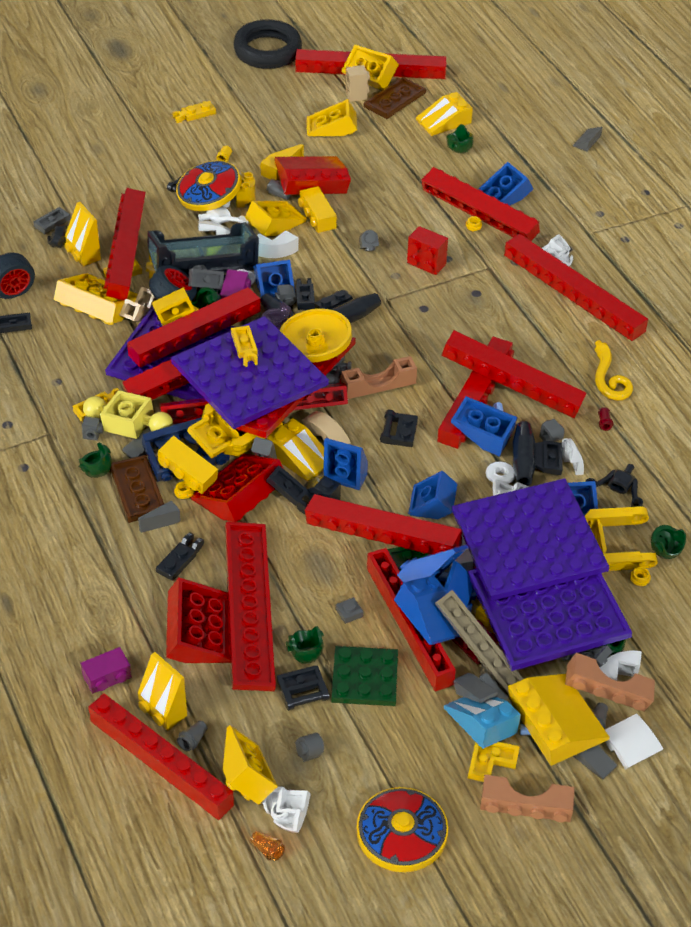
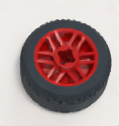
M10 252L0 255V298L12 299L25 294L32 287L35 280V272L32 265L19 253Z
M160 266L149 281L150 290L157 300L183 287L190 301L194 299L197 293L196 287L188 286L189 276L173 266Z

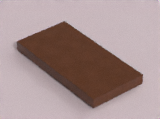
M402 77L365 101L364 108L388 119L426 93V88Z
M147 455L111 464L110 471L128 523L138 521L139 517L164 505Z

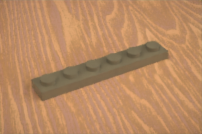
M451 590L438 600L435 605L503 691L509 696L508 686L523 680L522 676L517 670L511 671L506 656L455 592Z

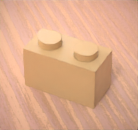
M364 65L346 67L345 93L350 102L367 100L370 74L369 71H366Z

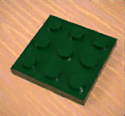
M335 646L331 703L396 706L398 649Z

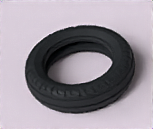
M273 19L256 20L245 24L237 31L233 43L235 53L242 62L261 69L279 68L292 63L296 59L297 49L302 48L299 32L292 25ZM273 37L285 41L287 45L277 50L264 51L255 49L248 45V43L258 38Z

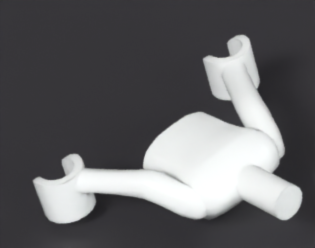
M230 201L223 205V208H216L207 211L205 214L198 215L201 221L211 220L218 224L234 221L239 223L246 222L248 224V220L244 216L231 217L230 212L225 208L230 206Z

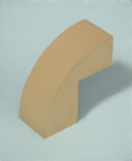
M141 286L136 301L133 302L126 299L119 315L132 321H142L153 306L151 302L157 299L151 290Z
M314 411L302 419L304 426L314 436H322L323 441L325 438H329L346 444L351 443L341 426L323 412Z

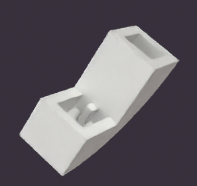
M286 230L273 240L260 233L257 235L259 237L258 256L281 258L298 251V237Z
M642 651L616 653L608 657L607 662L599 668L606 676L616 681L618 674L633 677L635 673L638 674Z

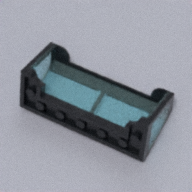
M246 222L234 224L230 229V234L165 240L164 234L161 231H147V247L155 272L160 266L169 265L182 270L189 276V269L197 265H204L207 270L227 273L228 269L254 270L253 266L258 264L259 237Z

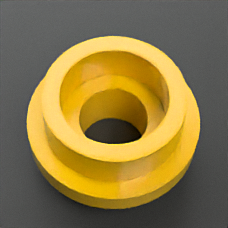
M472 216L468 218L465 226L468 230L475 232L482 228V222L480 218Z
M185 481L177 483L174 489V494L179 499H187L194 493V490Z
M644 567L635 568L630 575V580L637 586H646L651 579L649 571Z

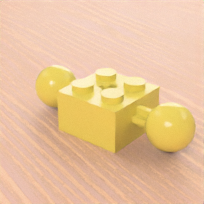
M118 390L108 404L98 396L89 397L83 404V412L86 416L101 418L104 431L137 439L146 426H149L151 432L173 426V420L169 414L165 412L154 414L152 400L149 397Z

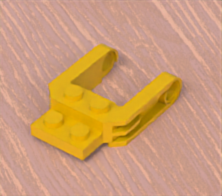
M209 403L205 405L202 419L188 427L187 430L211 459L222 452L227 455L240 456L252 448L256 437L267 439L250 433L239 436L236 429L233 430ZM281 422L279 426L271 434H273L280 427H282L283 423Z
M647 508L590 509L585 515V519L609 565V571L634 570L637 567L648 569L658 564L656 553H640V551L606 553L607 548L603 527L643 524L649 520Z

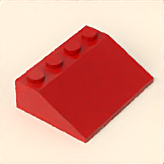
M337 156L274 158L284 195H298L300 190L318 186L323 194H347L351 178L347 167Z
M241 454L218 473L217 480L203 494L195 491L190 498L222 520L238 522L247 512L253 510L260 501L266 499L275 490L266 479L278 465L282 468L283 466L280 459Z
M178 577L168 590L166 658L183 663H231L228 592Z

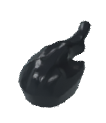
M68 225L55 226V233L53 232L51 236L47 237V242L50 246L58 248L64 246Z

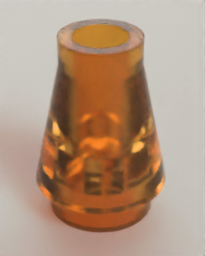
M259 831L254 832L251 836L250 842L268 860L277 861L282 857L285 845L282 844L280 839Z

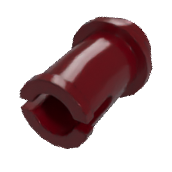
M603 407L598 411L600 418L599 427L604 431H608L613 427L614 423L610 417L609 408Z

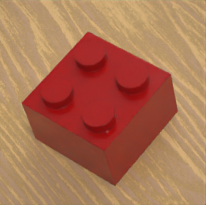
M418 226L408 237L407 263L437 275L447 262L448 238Z

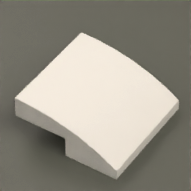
M637 714L605 729L610 737V740L605 741L611 752L615 751L624 769L663 750L654 733Z

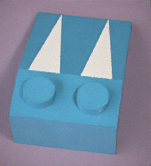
M462 697L444 705V709L482 749L518 733L521 714L508 701L501 698L493 697L479 703Z

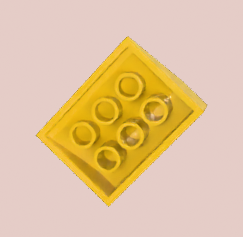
M84 273L57 281L54 300L60 302V305L70 306L76 312L89 314V317L101 319L108 325L121 322L125 318L119 315L125 301L106 297L107 289H104L105 280ZM129 290L127 299L135 302L138 294Z
M566 674L528 677L508 686L512 706L521 714L520 719L551 766L610 740L609 735L578 690L565 685Z

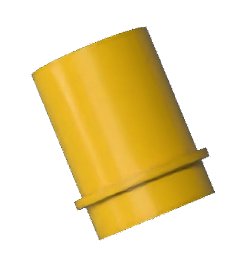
M223 146L216 159L228 162L232 149L229 146Z

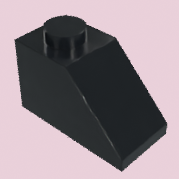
M325 475L308 480L304 485L312 495L316 494L337 500L341 498V483Z

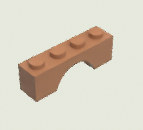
M411 356L393 360L386 370L374 375L365 374L360 368L342 371L341 383L347 386L348 399L416 384L417 367Z
M575 653L567 664L565 685L643 712L654 701V679L635 673L628 681L613 680L601 671L596 659L579 653Z
M484 774L480 810H486L490 813H507L512 816H529L534 819L543 818L557 822H571L575 787L552 784L541 795L525 796L516 792L511 787L507 777Z

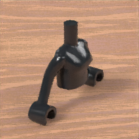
M628 464L624 471L612 470L599 481L593 478H588L585 481H595L596 487L608 483V487L611 490L620 494H626L631 487L632 502L630 507L643 506V500L638 497L637 493L638 480L631 474L635 468L633 464Z

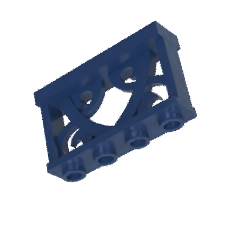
M202 417L142 434V445L147 453L157 482L169 481L176 476L170 469L159 466L158 456L155 457L152 447L156 446L159 450L173 436L179 440L185 438L192 444H198L187 430L188 427L200 421ZM200 445L196 451L197 454L201 457L203 455V458L212 465H223L230 459V455L223 452L211 459Z

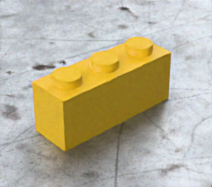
M319 186L300 190L299 206L304 209L305 216L310 219L311 226L316 229L317 233L336 229L337 215Z
M175 436L158 450V462L160 465L170 469L178 479H183L187 482L191 489L203 494L217 480L218 469Z

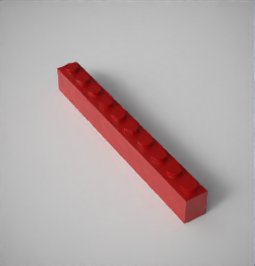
M297 49L296 72L344 74L342 69L351 52ZM384 53L391 55L398 63L393 77L445 79L446 56Z
M126 187L125 194L121 193L104 289H107L106 297L124 301L128 297L146 193L144 191Z
M521 234L506 242L504 255L629 340L633 341L646 332L648 318Z
M344 383L329 384L308 394L294 410L348 404L347 386ZM202 398L159 403L160 412L169 414L173 424L201 418L205 405L208 402Z

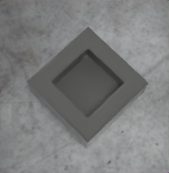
M354 597L336 604V611L345 624L363 617V610Z

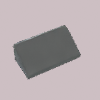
M603 127L587 129L573 146L587 152L601 137Z

